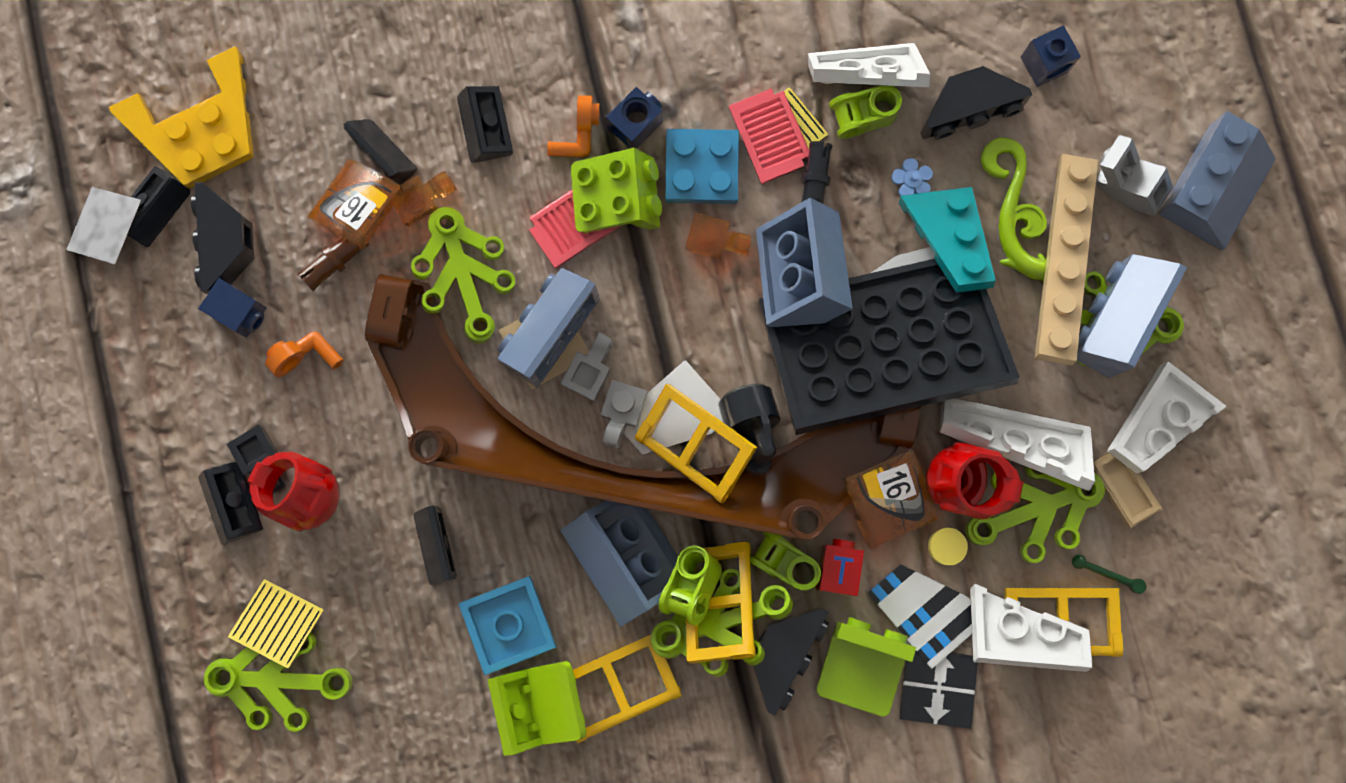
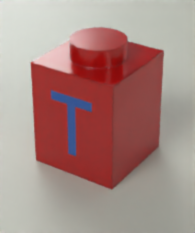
M833 539L832 545H822L819 565L821 577L817 583L816 590L858 596L864 551L855 549V542L841 539Z

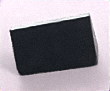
M466 86L457 96L470 162L478 163L511 156L513 150L499 86Z
M363 119L347 121L343 124L345 131L396 186L400 187L417 171V167L374 121Z
M153 167L131 196L141 200L127 235L144 247H149L187 199L191 191L159 167Z
M236 461L201 472L198 477L221 545L234 542L263 530L257 509L251 500L252 496L246 477Z
M434 505L425 507L414 513V521L428 582L430 585L455 580L457 574L442 510Z

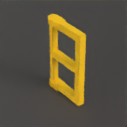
M665 384L647 418L643 421L634 437L636 441L648 447L711 494L721 504L729 497L737 480L757 449V446L670 384ZM672 400L701 421L680 457L651 437ZM710 428L740 449L719 486L689 465Z
M737 542L723 546L703 548L717 560L739 557L740 594L711 597L708 610L741 606L742 644L699 649L698 625L689 624L686 618L687 662L692 664L753 658L756 656L753 633L751 545L748 542ZM695 566V569H694V574H697V567H696V566Z
M1004 588V599L1009 597L1018 601V598H1056L1057 617L1068 622V598H1106L1108 646H1091V656H1123L1119 588Z
M651 635L573 669L575 678L578 679L603 667L621 712L586 727V737L576 742L581 743L591 736L666 702L682 697L681 688L677 685L667 659L658 655L652 648ZM649 647L667 691L630 707L612 663Z

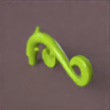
M999 137L985 145L981 153L980 162L985 172L998 179H1006L1009 175L1008 170H1003L998 166L997 157L1000 154H1011L1017 165L999 215V240L1007 257L1000 260L999 263L1000 265L1017 270L1033 280L1044 282L1047 258L1041 253L1037 254L1038 259L1029 255L1018 242L1015 226L1017 221L1025 222L1026 227L1019 231V235L1024 239L1031 240L1040 237L1045 231L1047 219L1044 212L1036 205L1022 204L1017 206L1026 175V153L1023 146L1011 138Z

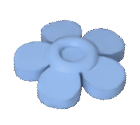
M909 158L902 163V169L893 171L891 180L895 185H901L898 190L900 196L914 194V192L915 194L926 193L931 190L927 181L932 178L933 172L926 165L918 169V162L913 158Z

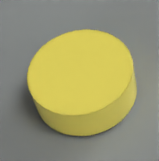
M942 528L935 531L929 538V554L935 562L941 565L958 564L967 554V540L957 529Z

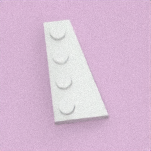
M956 398L942 402L940 433L974 446L998 451L1006 459L1090 491L1095 478L1091 427Z

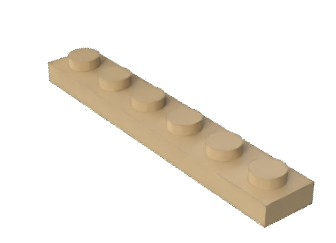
M1062 153L1058 160L1035 359L1070 366L1077 360L1098 169L1097 159Z

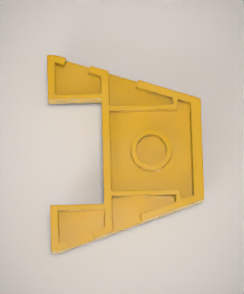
M236 46L207 59L208 65L221 89V93L156 124L144 98L138 93L108 107L110 112L188 189L194 187L195 183H203L254 158L250 118L245 101V94L247 93L246 83L243 79L241 66L243 64V57Z

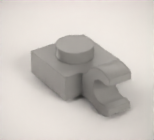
M599 333L588 356L577 351L561 385L595 402L611 371L610 367L602 363L614 343L612 339Z
M611 380L601 412L603 418L610 420L602 441L605 445L619 449L626 425L638 426L648 394L647 390Z

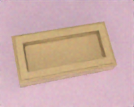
M1109 452L1093 461L1094 473L1102 479L1105 486V494L1126 528H1132L1162 510V507L1140 473L1136 474Z

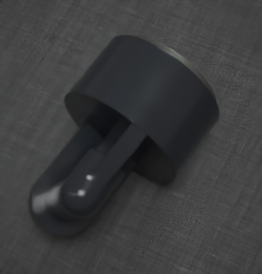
M749 384L727 392L722 396L718 406L723 423L757 446L745 470L751 475L761 476L770 469L771 459L776 454V446L771 429L781 421L772 389L764 384Z

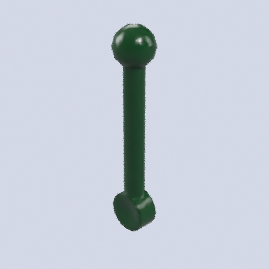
M1078 554L1072 558L1071 563L1076 569L1085 568L1127 585L1133 593L1141 594L1147 588L1144 580L1137 578L1132 580L1088 562L1083 555Z

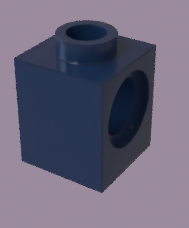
M1064 25L1031 40L1021 55V59L1036 87L1069 73L1081 57Z
M635 87L606 116L607 129L629 149H637L663 123L662 104L652 93L646 92L644 94L639 88ZM633 112H642L647 116L640 123H633L628 119V116Z
M218 278L198 309L247 338L250 333L258 330L263 323V313L267 307Z

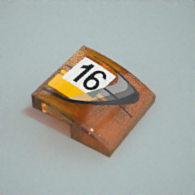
M348 159L307 217L337 237L341 236L363 250L404 190L399 184L354 160Z
M914 449L843 479L857 511L855 518L869 549L938 520L932 497L927 490L925 476Z

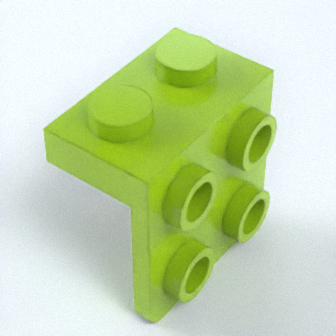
M630 148L576 161L572 164L571 177L575 227L577 231L589 233L626 224H633L645 230L660 228L659 216L662 213V204L657 196L656 180L659 178V170L653 157L636 148Z
M849 617L847 624L836 621L817 683V693L821 697L882 717L887 716L892 707L905 660L913 661L916 647L906 644L908 636L888 629L885 630L884 636L869 632L871 627L869 623Z
M568 661L521 669L487 679L504 756L515 755L545 744L578 741L586 737L585 719L577 692L576 678Z

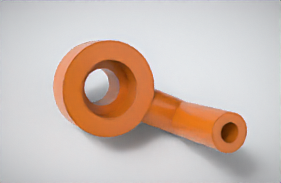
M578 95L577 143L548 141L547 156L585 158L590 155L592 125H599L600 103H593V96Z
M313 331L296 343L294 341H279L274 344L266 353L265 366L275 377H282L295 369L303 360L304 355L313 348L333 370L340 367L344 359L319 332Z

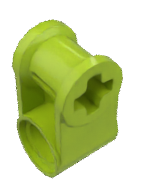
M880 85L860 92L846 93L832 99L828 104L830 110L835 112L839 125V130L837 131L838 138H853L865 132L893 124L902 104V96L899 90L894 86ZM886 101L891 104L893 109L889 112H882L876 108L875 103Z
M763 532L765 538L754 556H750V563L771 577L778 578L799 591L815 587L821 577V569L818 563L795 548L792 543L783 537ZM773 546H776L770 559L766 561L765 558ZM806 563L812 568L813 577L808 584L802 585L794 580L792 570L796 564Z
M693 545L682 550L677 558L669 581L661 593L659 599L660 612L667 615L674 613L687 618L688 623L691 625H699L707 614L709 602L721 578L722 569L719 561L700 546ZM705 560L702 571L694 574L695 566L700 561Z

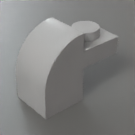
M1121 135L1118 136L1112 147H1109L1102 156L1100 164L1102 170L1096 178L1099 188L1106 195L1124 206L1155 217L1173 188L1167 167L1141 160L1133 139Z

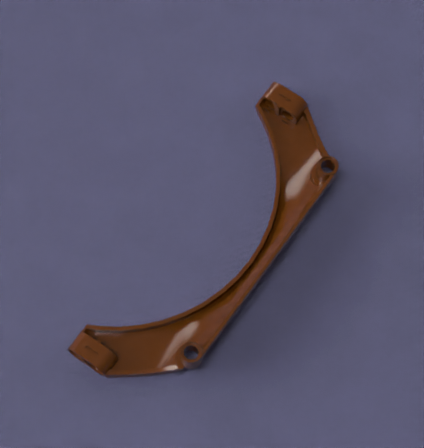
M380 274L374 286L365 326V340L368 342L400 415L409 440V453L415 461L427 466L799 540H811L818 537L824 527L830 524L862 493L856 479L857 477H859L865 490L867 487L862 475L877 469L879 474L878 468L882 467L883 472L888 469L887 464L891 467L909 448H912L916 437L921 406L808 432L789 444L776 449V454L771 459V467L765 474L754 476L744 469L729 497L721 504L711 494L680 471H651L622 467L595 460L562 447L530 429L509 413L481 385L454 345L440 312L430 314L423 309V294L432 289L429 283ZM434 296L427 298L426 303L430 307H437ZM434 438L438 444L437 451L433 456L424 458L421 454V445L426 439ZM731 465L697 471L719 486ZM800 512H808L815 519V528L809 534L800 532L796 527V518Z

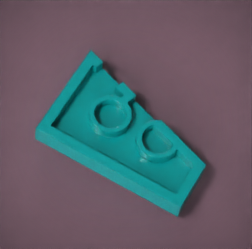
M972 187L900 196V207L904 213L908 212L915 223V230L921 239L925 238L935 254L934 259L956 293L994 287L996 279Z

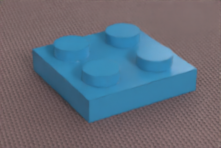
M667 129L665 203L737 204L739 130Z
M531 576L458 603L484 676L557 647Z

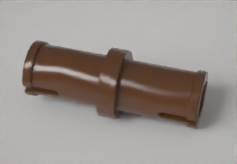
M351 228L350 232L330 248L325 246L321 250L323 254L297 274L312 291H315L320 284L337 270L341 273L346 268L344 264L362 249L369 246V243L360 232L358 233V230Z

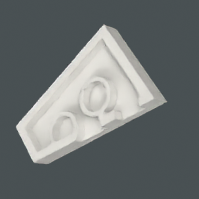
M915 43L808 53V67L813 82L929 87L930 73Z
M1170 362L1163 363L1157 369L1107 452L1136 474L1144 472L1176 447L1179 441L1200 428L1212 415L1223 410L1226 405Z
M977 584L970 588L973 662L1087 672L1092 668L1089 630L1046 612L1040 614L1020 606L1021 602L1009 597L1003 599L988 593L987 588Z

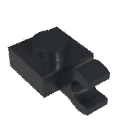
M259 424L226 444L243 475L247 477L250 476L257 462H262L266 457L278 453L265 428ZM281 476L275 484L273 494L286 487Z

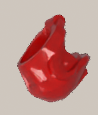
M956 442L953 446H948L937 453L930 461L926 472L927 490L934 502L943 511L984 520L1006 512L1015 503H1020L1024 482L1020 481L1018 471L998 451ZM987 462L995 472L996 489L988 501L978 505L987 487Z
M295 452L275 453L272 456L266 457L262 462H257L247 480L250 482L251 500L262 515L298 532L318 528L326 523L336 511L340 500V486L332 473V469ZM295 468L294 481L290 491L279 504L275 505L273 490L277 480L285 471Z

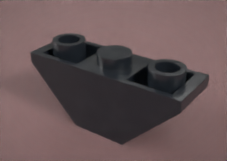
M984 66L950 76L920 133L921 137L926 139L934 136L935 140H940L951 136L956 132L955 129L968 125L969 129H974L988 123L991 117L1002 114L1003 118L1017 115L1024 110L1023 107L1031 98V89Z
M198 182L195 183V195L191 197V209L197 219V230L193 232V245L199 257V266L195 267L194 274L198 288L208 295L218 278L232 285L254 260L253 227L249 220L204 183Z
M815 608L769 622L765 626L758 640L764 648L765 656L763 661L758 665H754L753 668L768 713L775 716L779 708L785 711L795 692L790 686L797 674L803 676L812 660V656L807 653L814 640L821 642L830 624L829 621L825 620L829 612L821 608ZM755 647V653L757 655L758 648Z

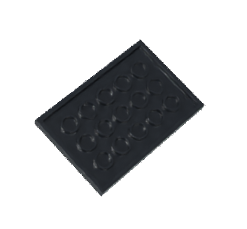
M935 259L848 278L853 309L826 323L770 327L766 325L764 299H759V309L795 435L1015 385L1020 378L987 289L956 293Z

